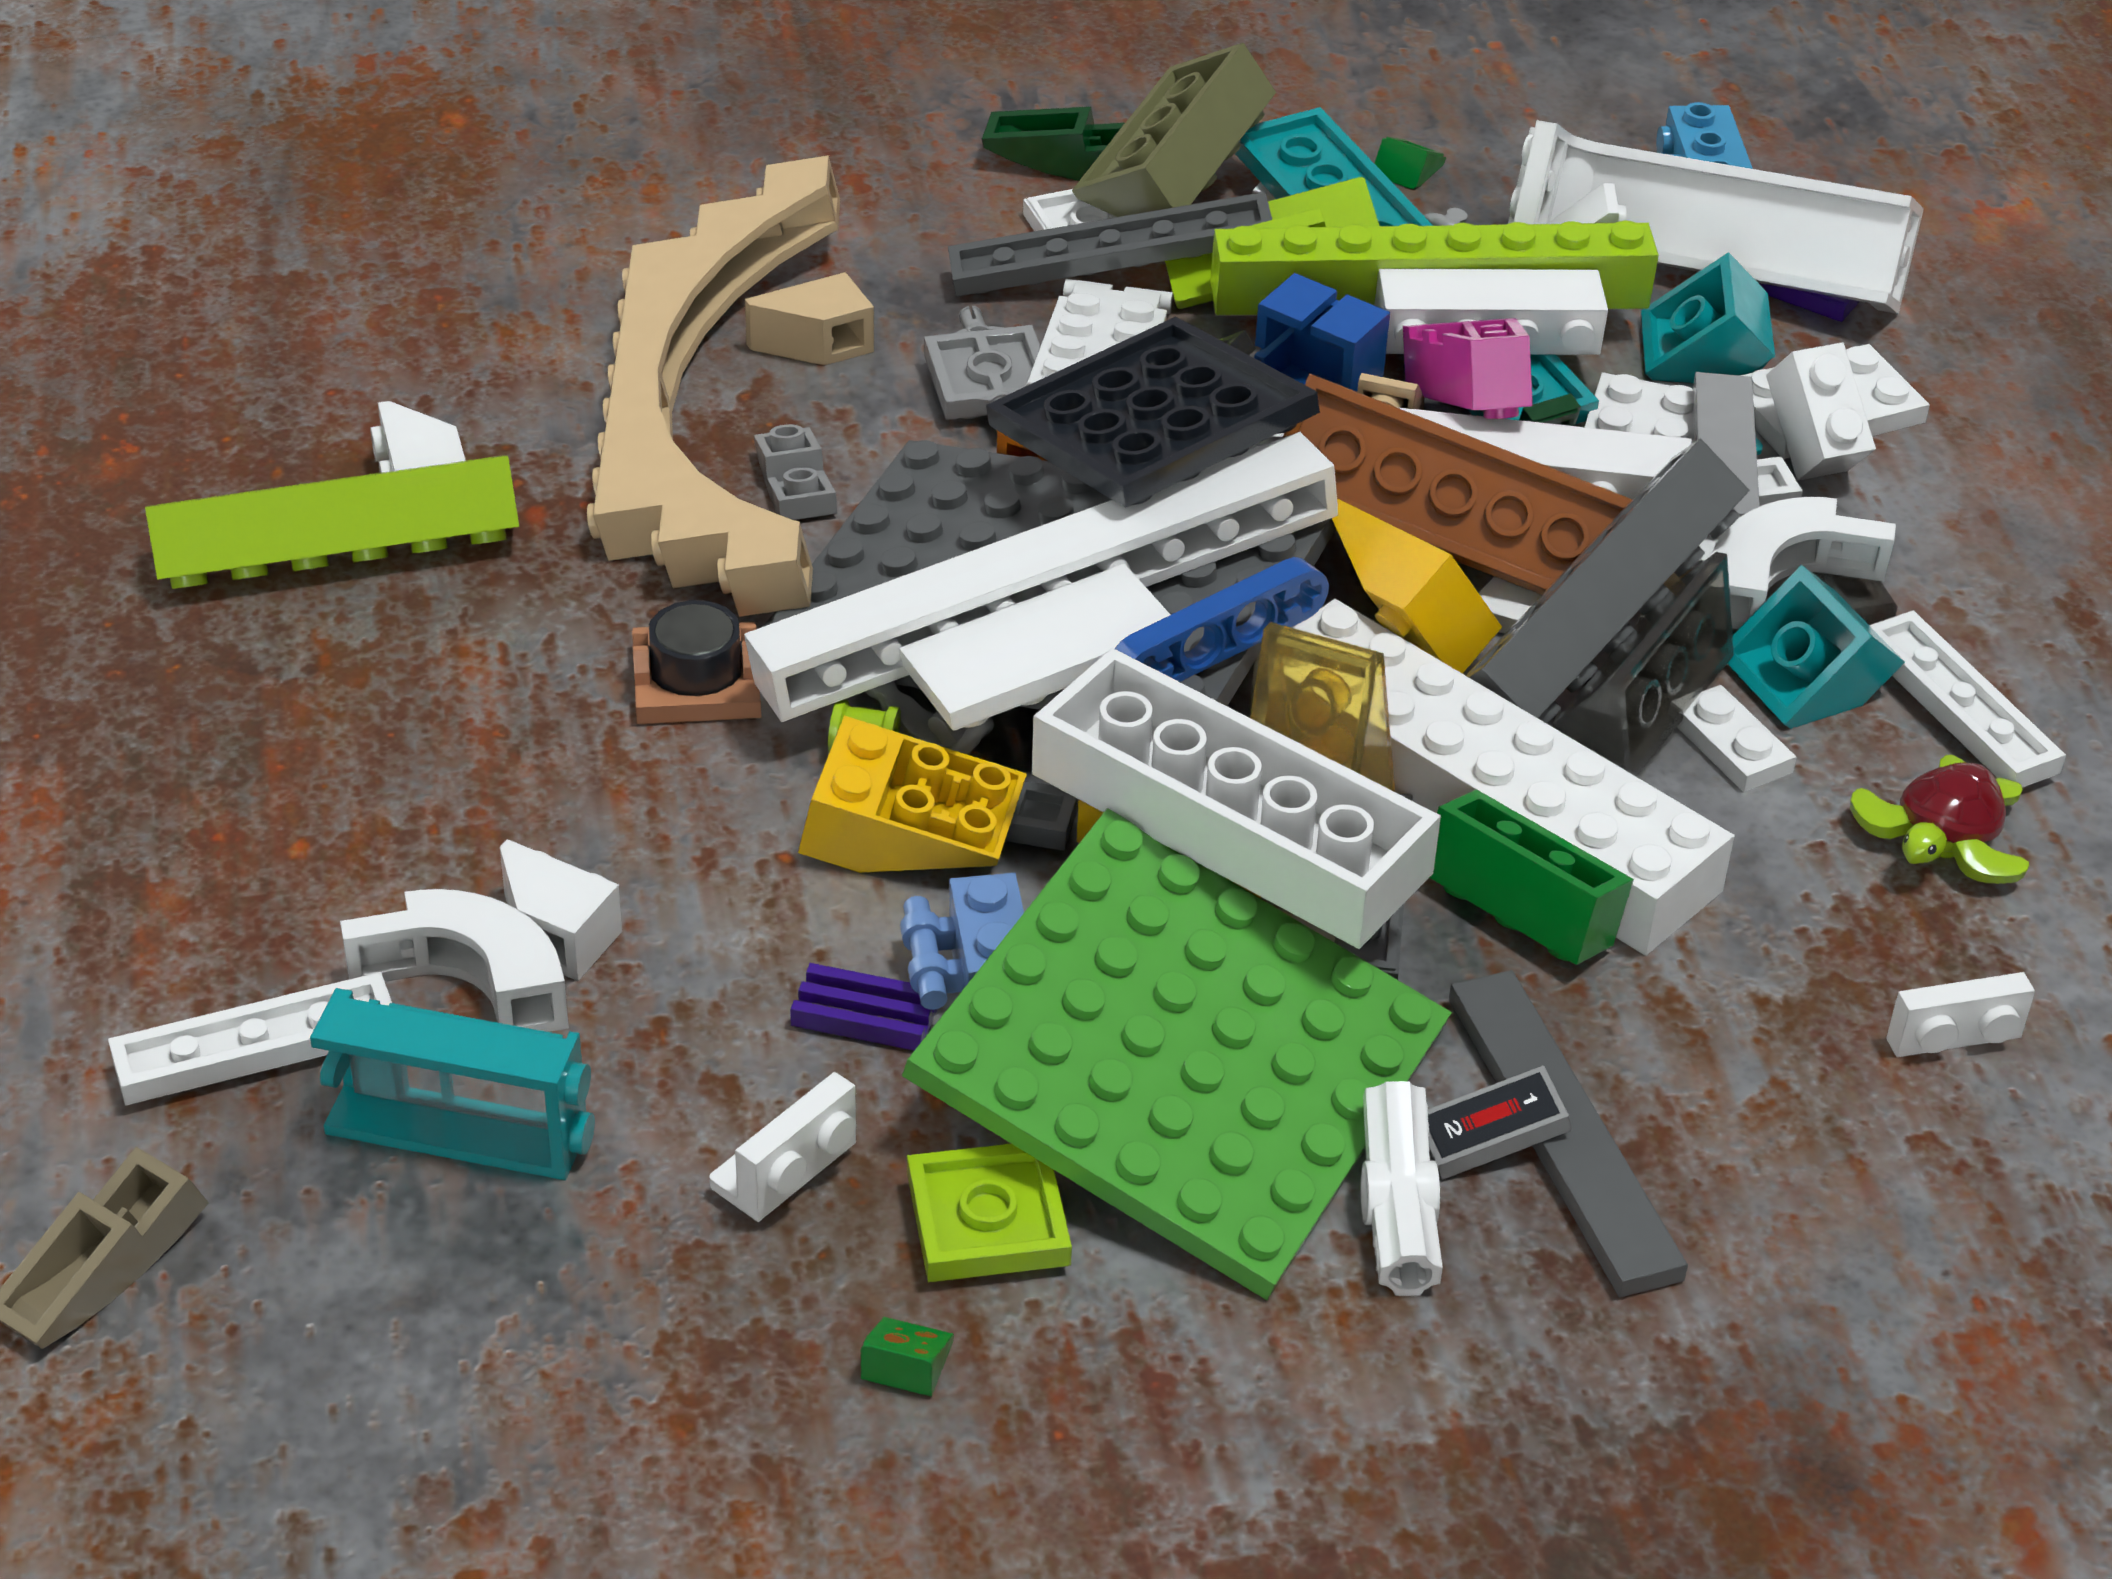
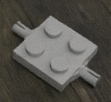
M967 306L959 313V320L963 326L962 330L951 334L924 336V356L946 420L958 418L975 419L988 415L987 404L1027 386L1040 349V344L1032 325L1007 328L987 326L984 323L981 310L976 306H972L971 315L969 306Z

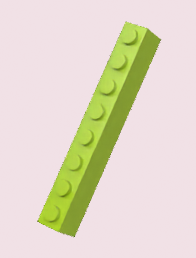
M1626 220L1616 223L1568 221L1562 224L1513 222L1507 225L1457 223L1442 226L1402 224L1399 226L1364 227L1356 224L1344 227L1295 225L1289 228L1239 226L1234 229H1214L1210 284L1216 315H1257L1258 304L1294 273L1337 290L1336 300L1338 301L1345 295H1350L1374 305L1379 269L1598 270L1608 309H1648L1659 254L1649 223H1636Z

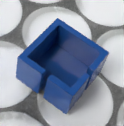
M1294 273L1258 304L1255 346L1261 349L1254 354V358L1304 385L1310 373L1357 392L1361 373L1379 377L1384 375L1390 312L1350 295H1345L1338 301L1336 300L1337 290Z

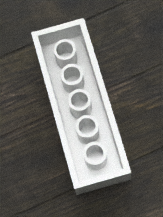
M1114 648L1107 651L1033 716L1032 774L1102 812L1109 808L1132 822L1161 844L1191 858L1204 867L1358 949L1433 874L1441 815Z

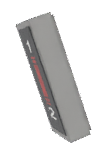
M1544 1065L1428 1109L1429 1153L1432 1160L1437 1163L1441 1180L1572 1131L1569 1114Z

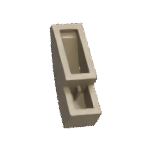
M135 1147L93 1200L78 1191L0 1288V1322L39 1348L47 1347L94 1316L146 1273L181 1237L209 1202L188 1177L140 1148Z

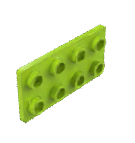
M1358 177L1268 201L1272 220L1254 224L1250 227L1289 228L1295 225L1344 227L1351 224L1373 227L1379 226L1366 180L1363 177ZM1213 253L1203 254L1194 258L1185 257L1165 261L1178 309L1213 301L1210 284Z

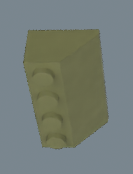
M1240 43L1169 67L1072 189L1076 198L1115 217L1191 205L1200 192L1214 183L1217 178L1215 172L1221 164L1240 149V139L1248 129L1262 120L1265 115L1263 109L1276 93L1245 44Z

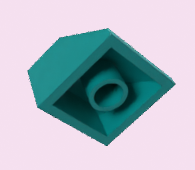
M1729 252L1651 303L1648 309L1641 310L1645 372L1652 381L1694 383L1696 372L1741 376L1763 369L1768 361L1775 357L1768 293Z
M1802 564L1717 651L1726 663L1789 729L1863 706L1905 663L1834 589Z

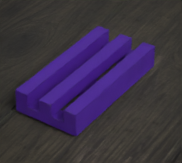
M809 963L806 971V982H801L798 990V1000L793 1001L790 1009L791 1026L915 1050L929 1033L937 1009L924 1008L921 1005L919 993L912 989L910 982Z

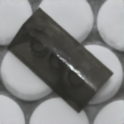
M1715 552L1669 587V593L1657 606L1647 614L1640 615L1633 632L1628 638L1610 652L1606 662L1592 678H1589L1583 684L1580 693L1565 711L1557 714L1552 725L1553 728L1637 777L1683 720V714L1702 691L1707 690L1734 656L1728 557L1725 553Z

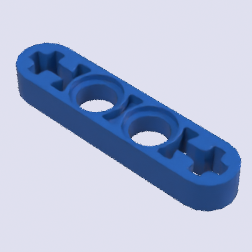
M1289 558L1128 635L1120 641L1115 649L1181 682L1312 617L1324 605L1328 596L1329 583L1327 577L1303 558ZM1256 602L1252 616L1246 623L1236 627L1239 613L1249 603ZM1204 627V634L1200 642L1193 649L1184 652L1187 638L1197 628Z

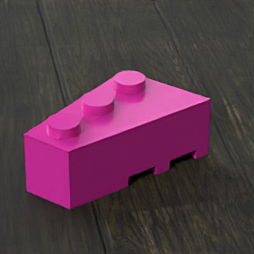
M1516 318L1403 326L1405 382L1418 384L1425 398L1470 410L1484 411V418L1487 419L1519 416V407L1533 406L1530 337Z

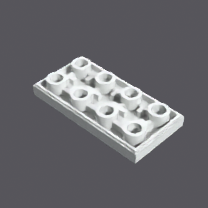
M1124 563L899 648L902 666L954 731L963 727L979 726L985 723L989 717L1015 707L1041 702L1047 695L1069 686L1111 648L1115 649L1120 641L1128 635L1170 614Z

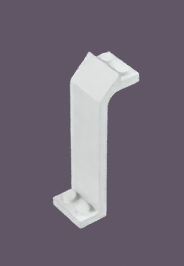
M1537 120L1535 127H1530L1522 150V164L1517 186L1510 202L1508 224L1513 222L1547 224L1601 184L1614 183L1618 205H1626L1627 221L1649 223L1659 254L1657 263L1659 265L1699 272L1729 252L1758 283L1867 302L1879 311L1899 314L1924 210L1912 196L1598 143L1574 136L1557 123Z

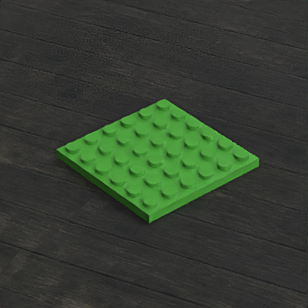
M1107 808L907 1059L902 1077L1260 1297L1268 1300L1366 1149L1363 1108L1365 1088L1379 1086L1385 1082H1409L1445 1027L1452 1012L1227 878L1154 840L1132 822Z

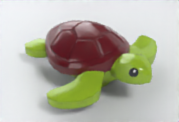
M1951 754L1944 756L1940 759L1939 768L1924 773L1907 785L1900 798V805L1887 803L1868 789L1859 788L1852 793L1850 810L1860 826L1868 833L1879 838L1892 839L1905 835L1902 850L1910 864L1928 863L1939 857H1955L1959 869L1967 877L1979 882L1993 884L2017 882L2024 878L2029 868V861L1994 850L1984 843L2000 835L2004 828L2005 806L2018 802L2022 792V785L2008 779H1995L1992 773L1981 764L1966 763Z

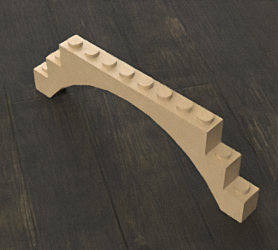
M829 155L766 165L764 187L757 188L756 196L700 205L697 227L690 229V236L632 245L629 268H623L622 271L625 299L618 300V317L621 327L620 331L613 333V348L616 361L615 364L608 366V381L611 395L610 398H604L603 415L606 429L605 432L598 434V450L601 463L600 467L594 468L592 473L593 487L596 495L595 503L588 504L587 520L590 533L594 539L601 538L608 561L653 554L658 566H666L673 588L719 582L724 594L732 593L739 617L810 607L813 566L799 521L786 518L738 499L701 474L673 441L672 411L683 372L705 334L737 298L779 264L838 230L840 197Z

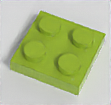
M1013 1144L907 1155V1177L928 1282L1071 1266L1072 1245L1054 1169Z

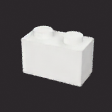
M1844 342L1793 351L1766 375L1797 481L1849 471L1876 449Z

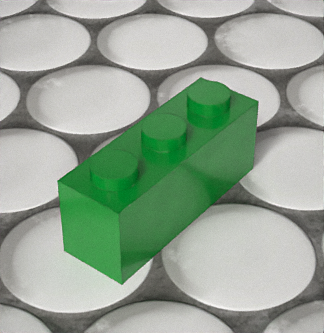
M1477 789L1438 807L1437 814L1441 815L1434 870L1429 878L1441 884L1447 893L1456 898L1468 900L1493 915L1495 920L1502 926L1522 932L1544 945L1554 957L1564 961H1571L1576 965L1614 945L1634 881L1633 878Z

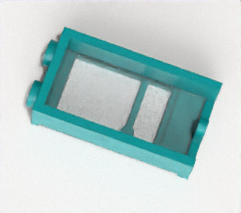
M335 988L310 1036L312 1048L329 1051L320 1072L321 1085L337 1088L342 1079L344 1083L324 1123L326 1135L560 1180L567 1179L577 1154L585 1155L591 1146L595 1129L594 1113L586 1112L585 1101L590 1087L591 1067L589 1064L582 1063L580 1033L569 1031L565 1039L563 1035L395 1003H390L389 1006L382 1005L379 1000L370 999L369 1002L356 1000L353 998V991Z

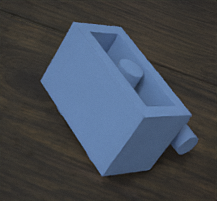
M1016 873L950 878L949 917L938 918L934 912H931L929 901L925 897L914 896L904 902L905 916L901 920L900 930L904 946L911 950L913 959L908 965L909 979L912 989L919 993L921 1005L927 1009H939L947 1003V993H961L1023 915L1024 910ZM952 950L953 959L946 960L938 951Z

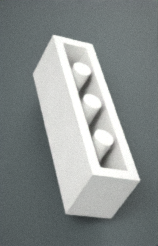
M1379 269L1374 306L1390 312L1386 354H1404L1403 326L1516 318L1530 337V354L1600 355L1608 314V307L1598 270Z

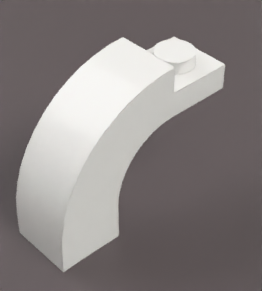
M1790 498L1755 508L1739 517L1721 534L1714 546L1701 600L1698 623L1739 629L1765 603L1768 589L1777 581L1792 575L1801 564L1811 572L1884 582L1895 541L1896 524L1836 515L1837 498Z
M427 889L404 892L407 909L405 911L340 921L349 979L377 972L382 973L384 982L423 975L452 976L475 985L487 995L494 1007L497 1023L545 1032L569 1028L565 980L555 947L542 928L530 917L504 902L488 896L459 890Z

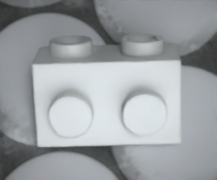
M834 1071L737 1148L731 1158L710 1174V1188L757 1222L761 1221L856 1143L855 1085Z

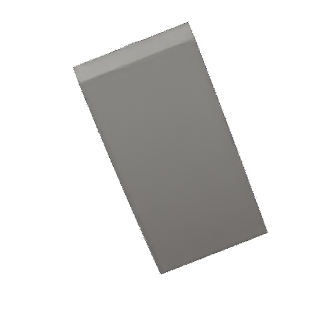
M786 424L772 428L770 433L754 435V445L760 468L777 514L792 520L837 514L836 491L823 470L822 448L810 427L802 428L798 425Z

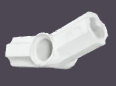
M1385 1082L1379 1086L1365 1088L1363 1094L1366 1161L1363 1162L1361 1170L1362 1218L1364 1225H1372L1373 1247L1375 1248L1374 1253L1379 1284L1392 1289L1395 1296H1420L1427 1288L1440 1284L1443 1269L1437 1230L1440 1209L1439 1171L1436 1161H1430L1429 1122L1425 1088L1417 1087L1410 1082Z

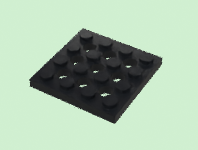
M1176 316L986 405L989 425L1125 508L1130 505L1144 503L1153 494L1179 481L1193 479L1202 470L1228 457L1242 455L1248 451L1249 447L1275 434L1289 432L1298 423L1320 413L1317 391Z

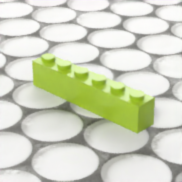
M506 455L145 506L157 580L170 578L172 589L207 584L206 572L231 569L232 580L268 575L267 564L291 560L293 571L329 566L327 555L351 551L353 562L388 557L387 546L411 543L412 553L448 548L446 537L470 534L471 544L502 541L507 539L506 528L519 527L509 458Z

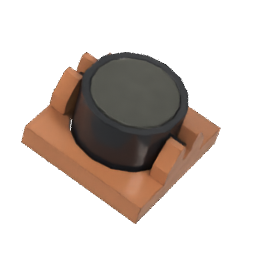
M689 600L677 602L661 609L650 620L649 627L633 628L637 724L761 718L760 691L754 684L744 637L745 633L756 630L755 622L739 623L738 617L725 606L711 601Z

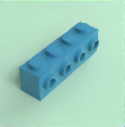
M1694 102L1687 106L1668 107L1666 126H1660L1657 131V153L1753 169L1729 105H1709Z

